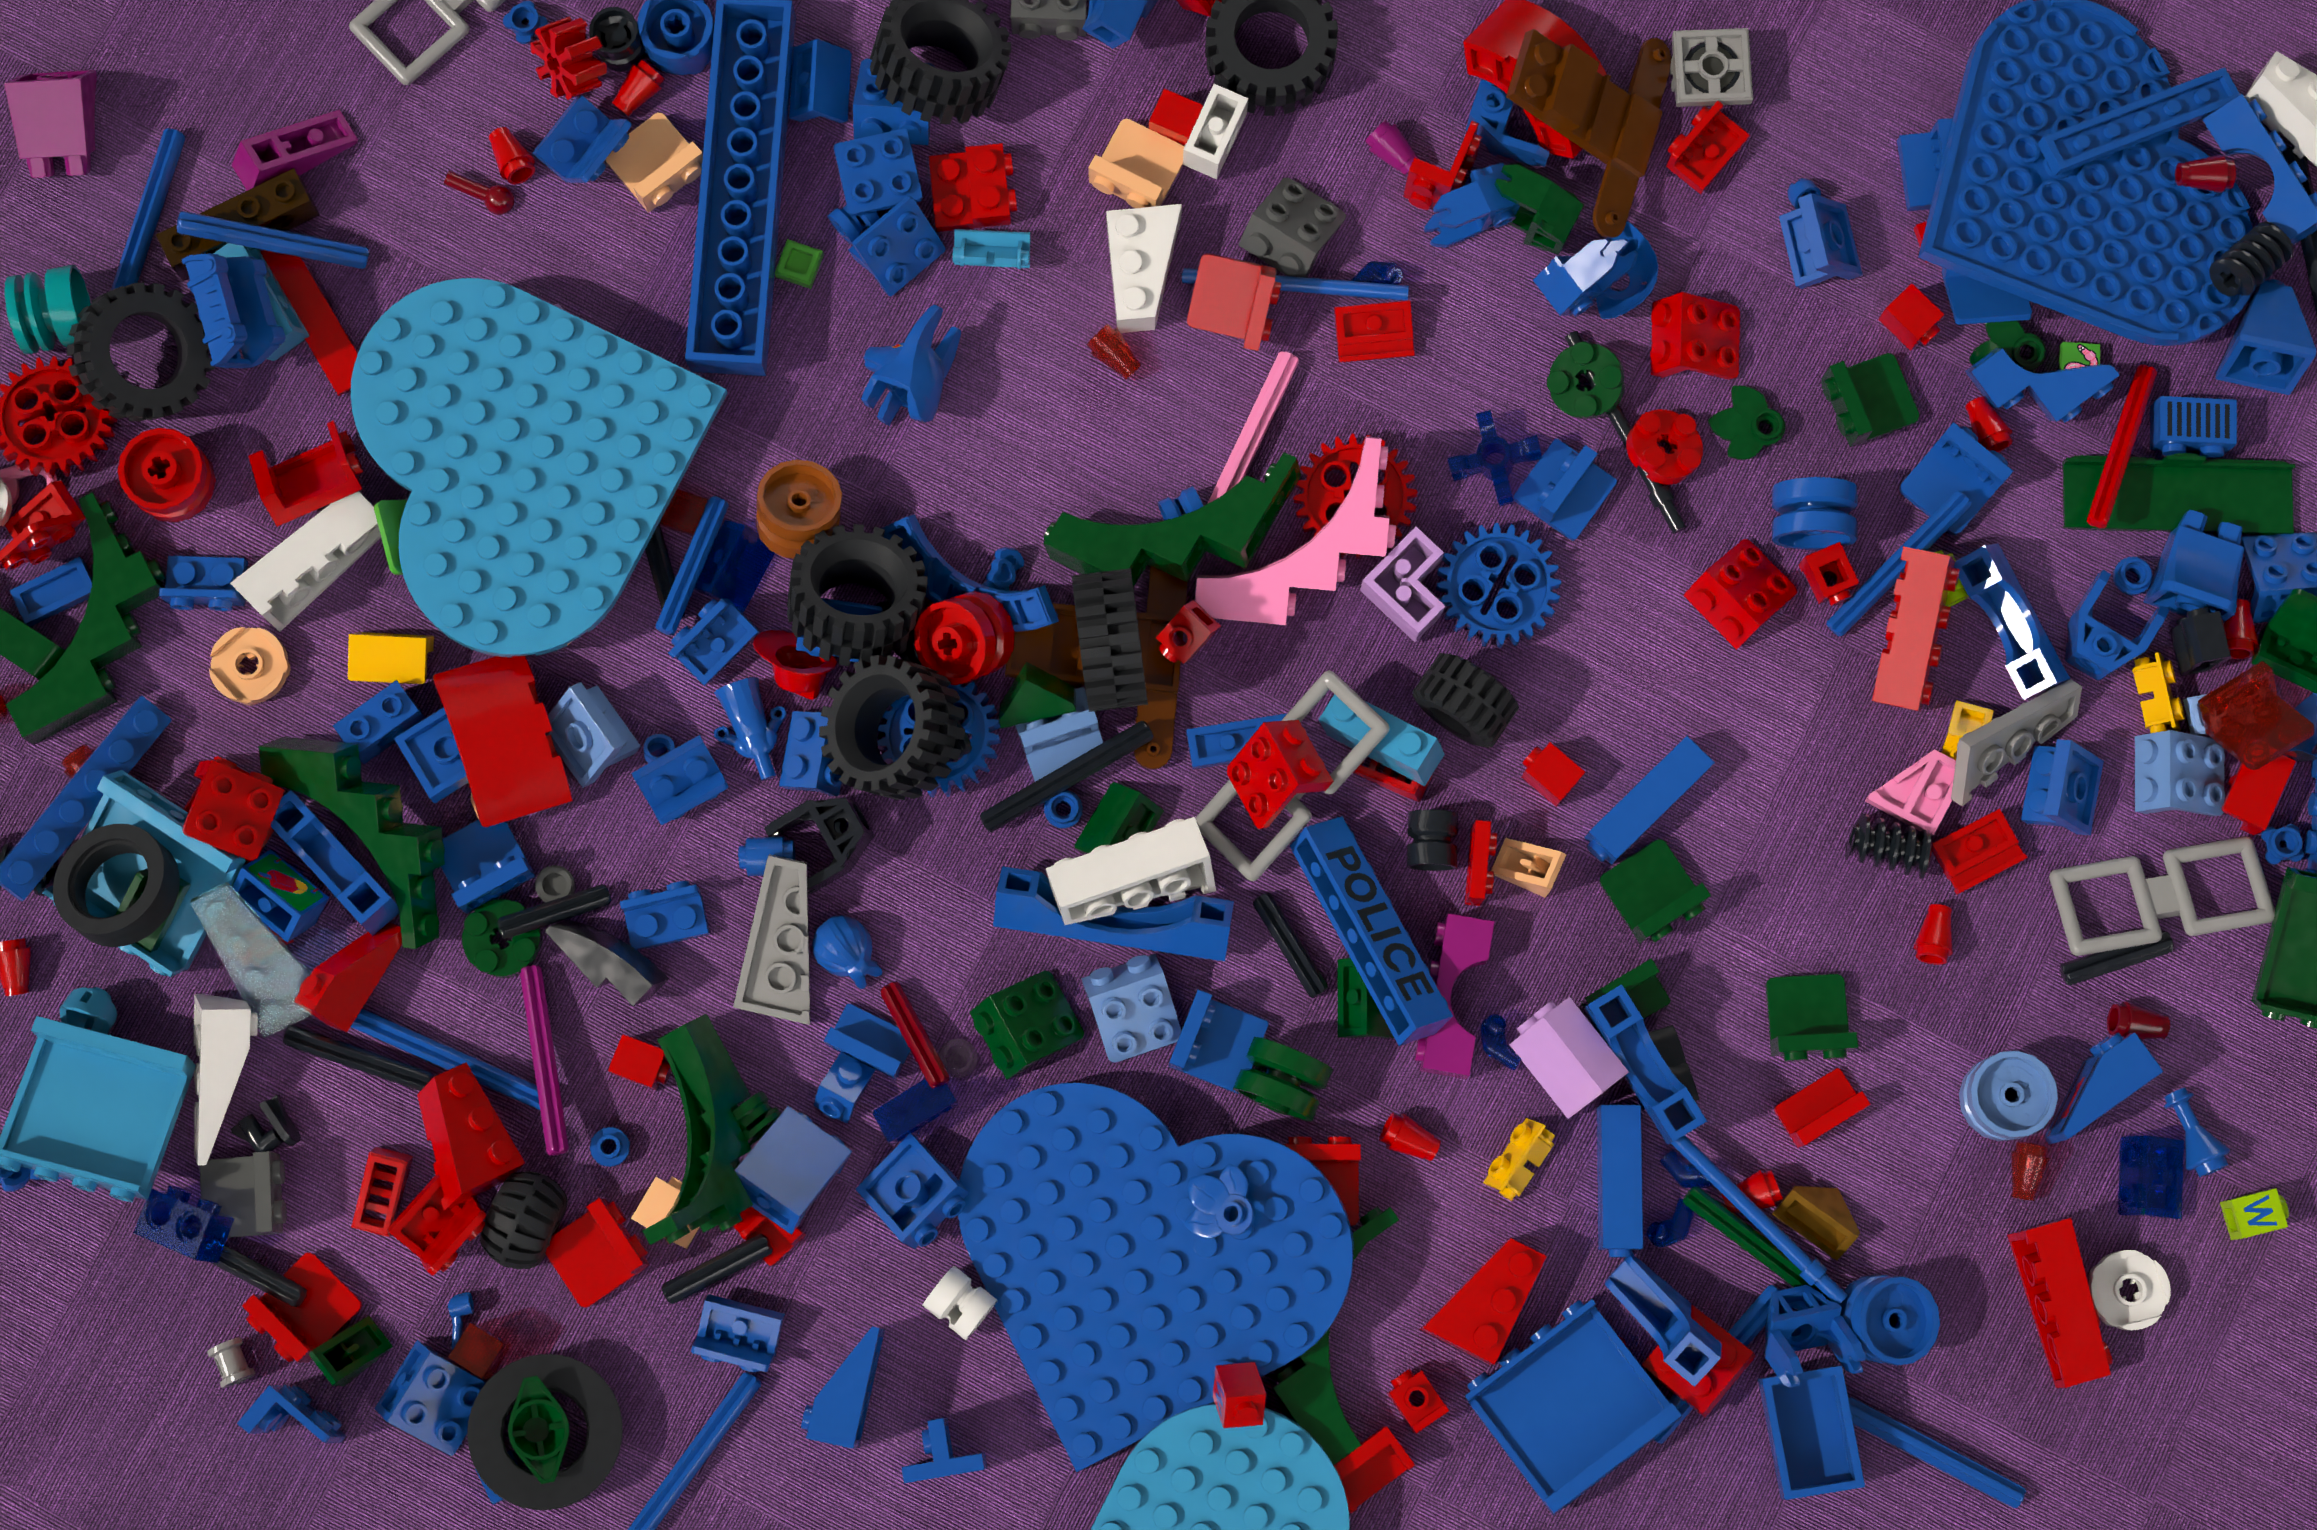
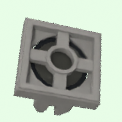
M1748 28L1673 31V56L1670 65V75H1673L1671 91L1675 92L1676 107L1713 106L1717 101H1720L1723 105L1752 103L1753 90Z

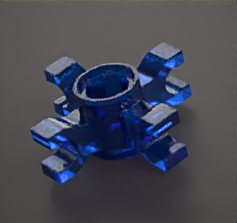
M1491 410L1477 413L1476 417L1482 441L1479 443L1476 453L1447 458L1453 481L1482 473L1484 477L1493 481L1499 507L1513 504L1514 500L1508 476L1511 474L1514 464L1542 459L1537 435L1508 444L1505 439L1497 436ZM1492 453H1501L1505 456L1498 464H1489L1485 461Z

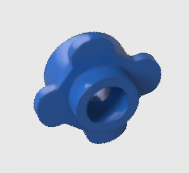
M523 1L514 6L503 18L505 28L511 29L516 34V40L520 44L530 43L532 36L535 35V30L548 24L546 17L540 16L537 13L535 5L531 1ZM528 20L529 23L527 25H523L522 21Z
M2288 824L2279 829L2267 827L2266 830L2262 831L2261 838L2266 842L2267 852L2265 859L2268 863L2276 865L2281 860L2289 859L2292 862H2298L2303 858L2302 838L2300 830L2296 825ZM2280 841L2286 843L2285 848L2280 847Z

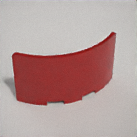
M1505 0L1463 41L1467 73L1494 84L1506 94L1525 32L1532 29L1537 30L1561 48L1573 44L1599 62L1597 70L1602 76L1607 75L1593 50L1574 29L1550 11L1526 0ZM1523 109L1535 130L1539 146L1549 151V154L1574 159L1583 149Z
M495 656L433 676L435 687L443 704L465 769L478 817L483 827L496 825L573 801L561 757L556 753L551 735H545V733L552 732V728L544 704L538 700L535 679L525 656H512V658Z

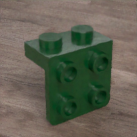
M1891 353L1880 355L1850 367H1846L1844 361L1829 366L1821 378L1823 393L1826 399L1832 403L1839 431L1846 437L1850 447L1913 425L1919 419V412L1898 362Z
M2293 589L2261 630L2258 639L2259 645L2255 649L2251 664L2317 694V596L2302 589Z
M1661 839L1655 840L1604 873L1599 880L1601 887L1639 943L1650 937L1654 943L1674 930L1670 924L1683 916L1687 922L1706 910L1703 902L1711 896L1703 883L1695 887L1666 842Z
M1046 970L988 996L969 1012L973 1018L975 1029L983 1036L992 1053L995 1065L1002 1071L1006 1080L1019 1075L1036 1061L1078 1042L1084 1036V1031L1054 976Z
M1841 975L1773 977L1766 982L1771 1056H1784V1062H1797L1808 1060V1054H1823L1824 1060L1847 1058V1052L1858 1048L1857 1032H1849L1845 982Z

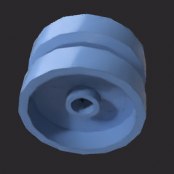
M2007 1051L1992 1055L1971 1067L1963 1077L1959 1091V1100L1962 1114L1969 1126L1976 1132L1992 1140L2010 1141L2027 1137L2044 1128L2054 1115L2058 1094L2056 1081L2044 1063L2035 1056L2024 1052ZM2010 1091L2012 1100L2008 1101L2005 1098V1092Z

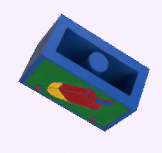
M272 850L244 865L229 892L232 898L287 943L317 923L329 899L326 894Z

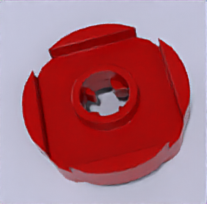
M1657 409L1645 412L1636 421L1626 439V449L1632 464L1636 468L1640 465L1648 473L1646 476L1648 479L1660 484L1671 485L1680 483L1697 469L1703 456V444L1696 430L1695 420L1688 414L1679 415L1670 410ZM1661 440L1667 442L1672 448L1670 450L1671 454L1665 453L1664 447L1658 446L1657 442Z

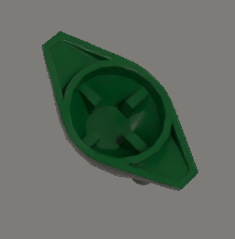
M538 1376L523 1378L509 1420L508 1435L510 1443L541 1484L555 1482L568 1441V1419L564 1410Z

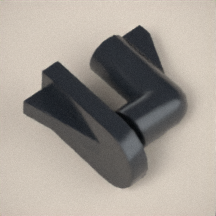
M280 1094L270 1100H265L259 1105L274 1127L272 1130L265 1133L254 1114L244 1117L237 1125L230 1129L234 1135L250 1143L256 1152H271L283 1142L289 1146H294L301 1140L297 1128L285 1111Z

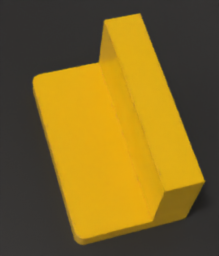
M372 632L349 634L348 679L350 681L393 683L397 680L399 683L424 684L427 676V653L434 651V636Z

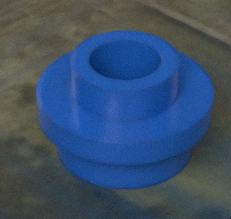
M2138 557L2124 558L2115 566L2113 571V581L2116 587L2127 595L2143 593L2151 585L2153 578L2152 570L2148 563ZM2127 571H2133L2137 575L2136 583L2127 580Z
M1065 790L1047 800L1044 805V814L1047 821L1060 829H1067L1076 825L1083 813L1080 798L1069 790ZM1059 804H1068L1071 807V812L1067 816L1058 815L1056 808Z
M607 1127L599 1130L593 1136L590 1143V1152L593 1159L600 1165L615 1167L623 1163L628 1157L630 1142L623 1131L614 1127ZM610 1139L616 1142V1150L612 1154H605L603 1151L604 1142Z

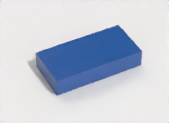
M78 557L9 591L24 623L31 627L89 599L93 578L85 561Z

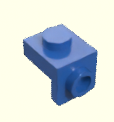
M840 1052L819 1085L813 1105L826 1116L848 1123L852 1117L855 1105L872 1080L875 1069Z

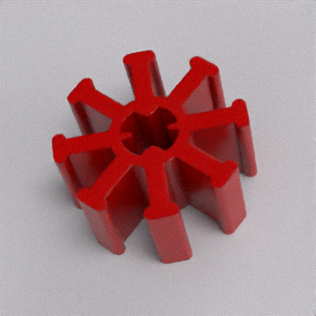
M568 16L539 27L535 30L539 40L530 43L531 53L539 56L545 63V65L536 68L540 80L551 77L550 93L556 98L565 95L566 99L569 100L602 86V82L599 81L598 77L607 73L606 63L599 61L592 53L602 48V45L597 36L586 39L587 22L582 18L572 21L571 17Z

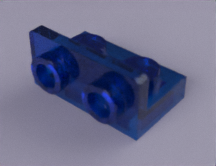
M925 1078L875 1109L873 1116L881 1127V1131L887 1141L893 1146L903 1140L909 1133L916 1132L958 1106L959 1103L946 1083L940 1087L931 1088Z
M2148 1135L2122 1137L2119 1152V1215L2182 1219L2184 1140Z

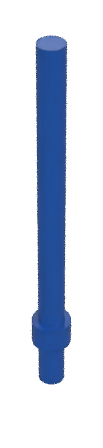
M1183 268L1182 283L1195 284L1198 269ZM1276 275L1275 278L1276 282H1281L1280 291L1408 301L1409 298L1408 285Z
M1685 1135L1671 1143L1801 1271L1799 1275L1810 1286L1815 1284L1831 1301L1838 1304L1848 1296L1825 1273L1828 1269L1817 1258L1812 1260Z

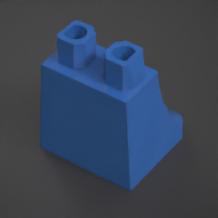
M2188 510L2184 513L2178 527L2169 533L2143 602L2158 608L2162 605L2169 609L2170 612L2188 617L2187 612L2204 607H2210L2211 612L2220 611L2223 622L2234 616L2237 608L2238 580L2245 548L2240 546L2242 527L2229 522H2221L2214 537L2203 533L2208 518L2205 514L2194 510Z

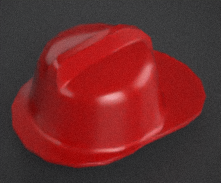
M769 630L756 635L753 641L754 649L761 657L772 664L774 679L778 687L810 700L817 698L819 690L824 684L827 672L835 669L837 665L835 657L831 656L830 660L827 661L820 657L812 656L807 652L796 650L797 638L794 633L787 631Z

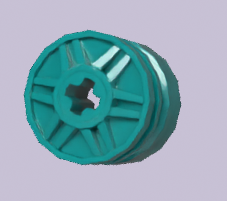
M76 265L47 269L45 273V287L36 272L26 273L24 279L21 275L8 276L5 281V302L8 321L14 338L25 355L38 353L40 347L43 351L53 350L55 346V333L64 347L74 343V337L69 335L71 327L81 320L78 317L81 310L91 305L85 281Z

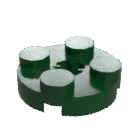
M1576 343L1574 346L1568 347L1561 352L1550 368L1547 387L1550 390L1552 400L1560 410L1576 419L1603 417L1617 407L1624 395L1623 365L1613 352L1599 344ZM1588 371H1592L1595 374L1592 379L1596 384L1595 387L1590 391L1587 387H1585L1584 392L1580 391L1578 388L1580 384L1579 376L1583 372L1587 375Z
M496 899L480 905L473 913L467 916L462 933V945L470 963L481 972L497 978H510L519 975L523 967L533 964L532 961L536 958L542 946V929L538 928L514 936L512 941H507L510 945L505 949H501L499 944H493L492 937L493 935L496 936L498 919L527 909L516 901Z

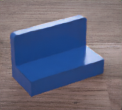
M820 39L793 47L790 119L804 122L821 116L838 123L848 121L852 53L849 50Z
M852 1004L845 1006L835 1028L830 1027L824 1039L826 1045L894 1079H897L911 1052L897 1026Z

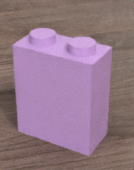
M1570 997L1558 1006L1552 1000L1517 1028L1521 1035L1509 1044L1567 1119L1629 1073Z

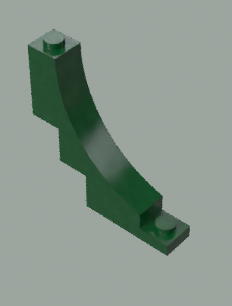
M1283 452L1278 462L1272 463L1269 466L1264 483L1246 476L1232 489L1211 503L1182 516L1160 522L1140 525H1114L1093 522L1062 512L1057 522H1052L1047 528L1043 544L1051 560L1081 574L1131 568L1133 588L1147 564L1188 582L1206 551L1246 569L1301 477L1298 460L1296 457Z

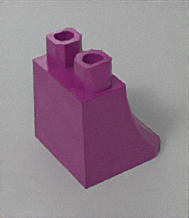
M96 70L30 73L20 75L4 83L19 159H27L31 178L55 175L53 157L64 156L67 175L76 176L90 173V153L96 150Z

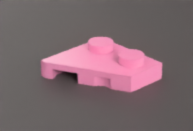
M1934 749L1869 794L1865 802L1913 826L1919 831H1930L1932 837L1952 802L1951 794L1956 760Z

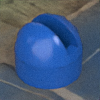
M1799 178L1798 182L1789 185L1787 191L1788 199L1795 209L1800 208L1798 198L1804 193L1805 195L1813 193L1821 196L1820 189L1808 178Z
M654 734L648 737L644 743V758L650 763L659 758L658 756L666 750L670 752L675 749L673 740L667 735Z

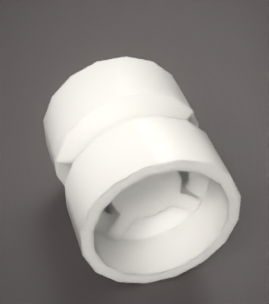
M953 1266L932 1290L922 1306L938 1319L947 1317L949 1319V1327L963 1339L967 1340L983 1322L998 1300L981 1286L972 1288V1279L956 1266Z

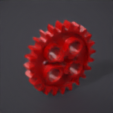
M56 356L52 357L49 366H45L40 358H36L35 369L31 370L23 363L21 364L23 375L19 377L9 372L8 376L12 384L10 386L0 384V391L3 394V397H0V450H5L3 455L8 462L16 459L15 465L20 471L29 466L31 473L35 477L40 474L42 468L45 469L50 479H53L58 468H61L65 476L68 477L70 475V466L74 464L79 470L84 471L83 459L87 457L91 461L97 462L98 459L93 451L96 448L107 451L108 447L102 438L115 436L112 428L107 424L116 423L118 419L109 416L110 410L106 408L98 410L91 404L94 398L90 394H81L76 386L82 384L79 375L72 377L69 366L75 365L72 358H68L63 366H61ZM68 390L76 391L71 399L60 400L64 392ZM30 399L38 400L33 408L29 410L22 409L26 401ZM85 407L86 411L81 413L80 411ZM52 414H54L55 420L51 421ZM84 425L83 430L79 434L68 435L69 430L73 426ZM46 434L45 439L41 443L30 444L31 439L35 435Z
M1354 434L1350 435L1349 444L1343 445L1338 436L1335 437V448L1332 450L1322 443L1321 451L1323 456L1318 457L1310 453L1309 460L1313 464L1312 468L1307 466L1300 467V471L1306 477V480H1298L1295 487L1304 491V493L1293 496L1294 503L1305 506L1296 512L1297 518L1309 519L1302 527L1304 532L1315 529V536L1329 522L1326 518L1327 513L1332 508H1339L1345 496L1348 495L1351 488L1350 465L1356 463L1359 469L1364 441L1362 444H1357ZM1382 440L1381 446L1385 447V441ZM1394 449L1388 453L1386 470H1381L1385 478L1378 485H1384L1382 508L1385 510L1386 516L1390 518L1389 525H1396L1395 538L1401 540L1402 533L1398 526H1411L1410 519L1404 513L1416 512V506L1407 502V499L1417 497L1418 492L1415 489L1407 488V485L1415 481V476L1413 474L1403 475L1402 472L1408 467V461H1401L1396 464L1395 459L1397 458L1398 450ZM1332 470H1340L1345 474L1346 481L1339 487H1331L1325 482L1326 474ZM1340 553L1341 558H1344L1347 553ZM1355 554L1356 558L1360 559L1361 555Z

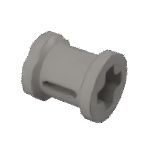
M241 1337L223 1342L207 1351L208 1357L214 1358L222 1377L220 1382L222 1389L243 1382L256 1374L254 1368L248 1367L240 1347L243 1344Z

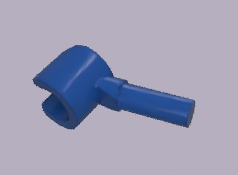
M470 1292L457 1294L448 1303V1310L453 1324L452 1350H461L462 1316L474 1314V1302Z

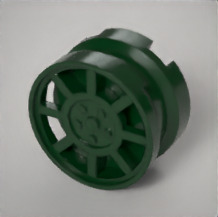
M763 1091L756 1093L733 1111V1115L750 1146L762 1138L781 1115V1112L776 1107H770L768 1104L769 1098Z

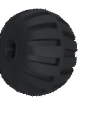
M532 1171L516 1172L506 1178L490 1206L484 1221L485 1226L480 1235V1243L483 1249L493 1260L504 1267L513 1269H530L542 1262L546 1256L547 1247L550 1246L551 1238L558 1232L567 1208V1196L559 1184L545 1174Z

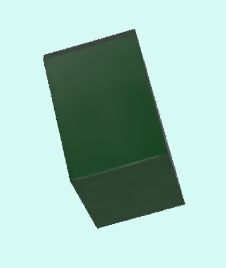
M1026 662L1000 703V728L1076 711L1075 687Z
M367 1316L313 1349L309 1356L333 1386H346L386 1354L393 1346L372 1318Z

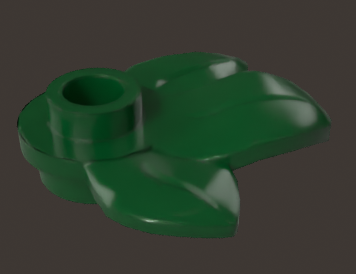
M2017 321L1985 323L1989 340L1976 347L1969 357V363L1974 365L1995 348H2003L2010 359L2018 366L2027 371H2032L2043 363L2046 348L2038 336L2025 333ZM2023 345H2027L2031 349V356L2026 360L2021 358L2019 354L2020 348Z
M1741 385L1733 386L1731 389L1733 408L1722 410L1708 420L1710 428L1718 437L1730 441L1727 451L1728 457L1737 460H1747L1755 457L1763 446L1776 444L1785 432L1784 419L1777 411L1768 408L1763 394L1755 389ZM1759 424H1769L1772 429L1771 433H1762L1759 430Z

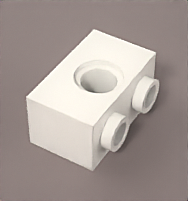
M1213 84L1183 149L1184 166L1212 178H1218L1247 115V97Z

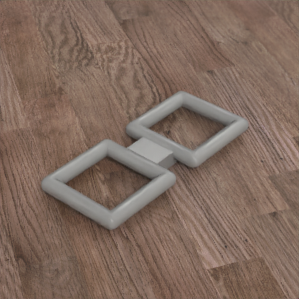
M374 0L349 23V29L403 85H410L469 33L470 27L459 13L474 0H424L451 29L407 67L368 28L369 25L398 0ZM506 0L476 1L486 11L492 12Z
M1328 670L1318 678L1281 721L1299 720L1301 722L1322 697L1331 690L1371 728L1330 774L1334 782L1324 792L1326 794H1334L1388 734L1390 727L1336 673ZM1230 779L1195 819L1201 834L1247 880L1256 881L1308 824L1312 814L1300 801L1305 793H1297L1285 807L1293 817L1253 862L1212 823L1237 795Z
M2244 836L2167 850L2163 854L2167 875L2148 879L2145 878L2139 858L2135 856L2051 871L2049 879L2071 953L2075 956H2082L2157 943L2162 938L2158 919L2174 916L2181 917L2184 930L2189 936L2273 922L2275 907L2253 839ZM2241 853L2258 909L2198 919L2181 863ZM2127 873L2144 929L2083 939L2067 883Z

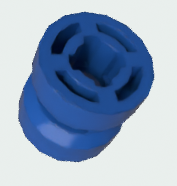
M847 205L842 209L836 208L828 214V218L834 228L851 245L865 228H869L880 219L877 212L852 217L848 213Z
M1193 486L1182 490L1180 496L1174 499L1167 497L1157 502L1163 520L1176 518L1203 507L1202 501Z

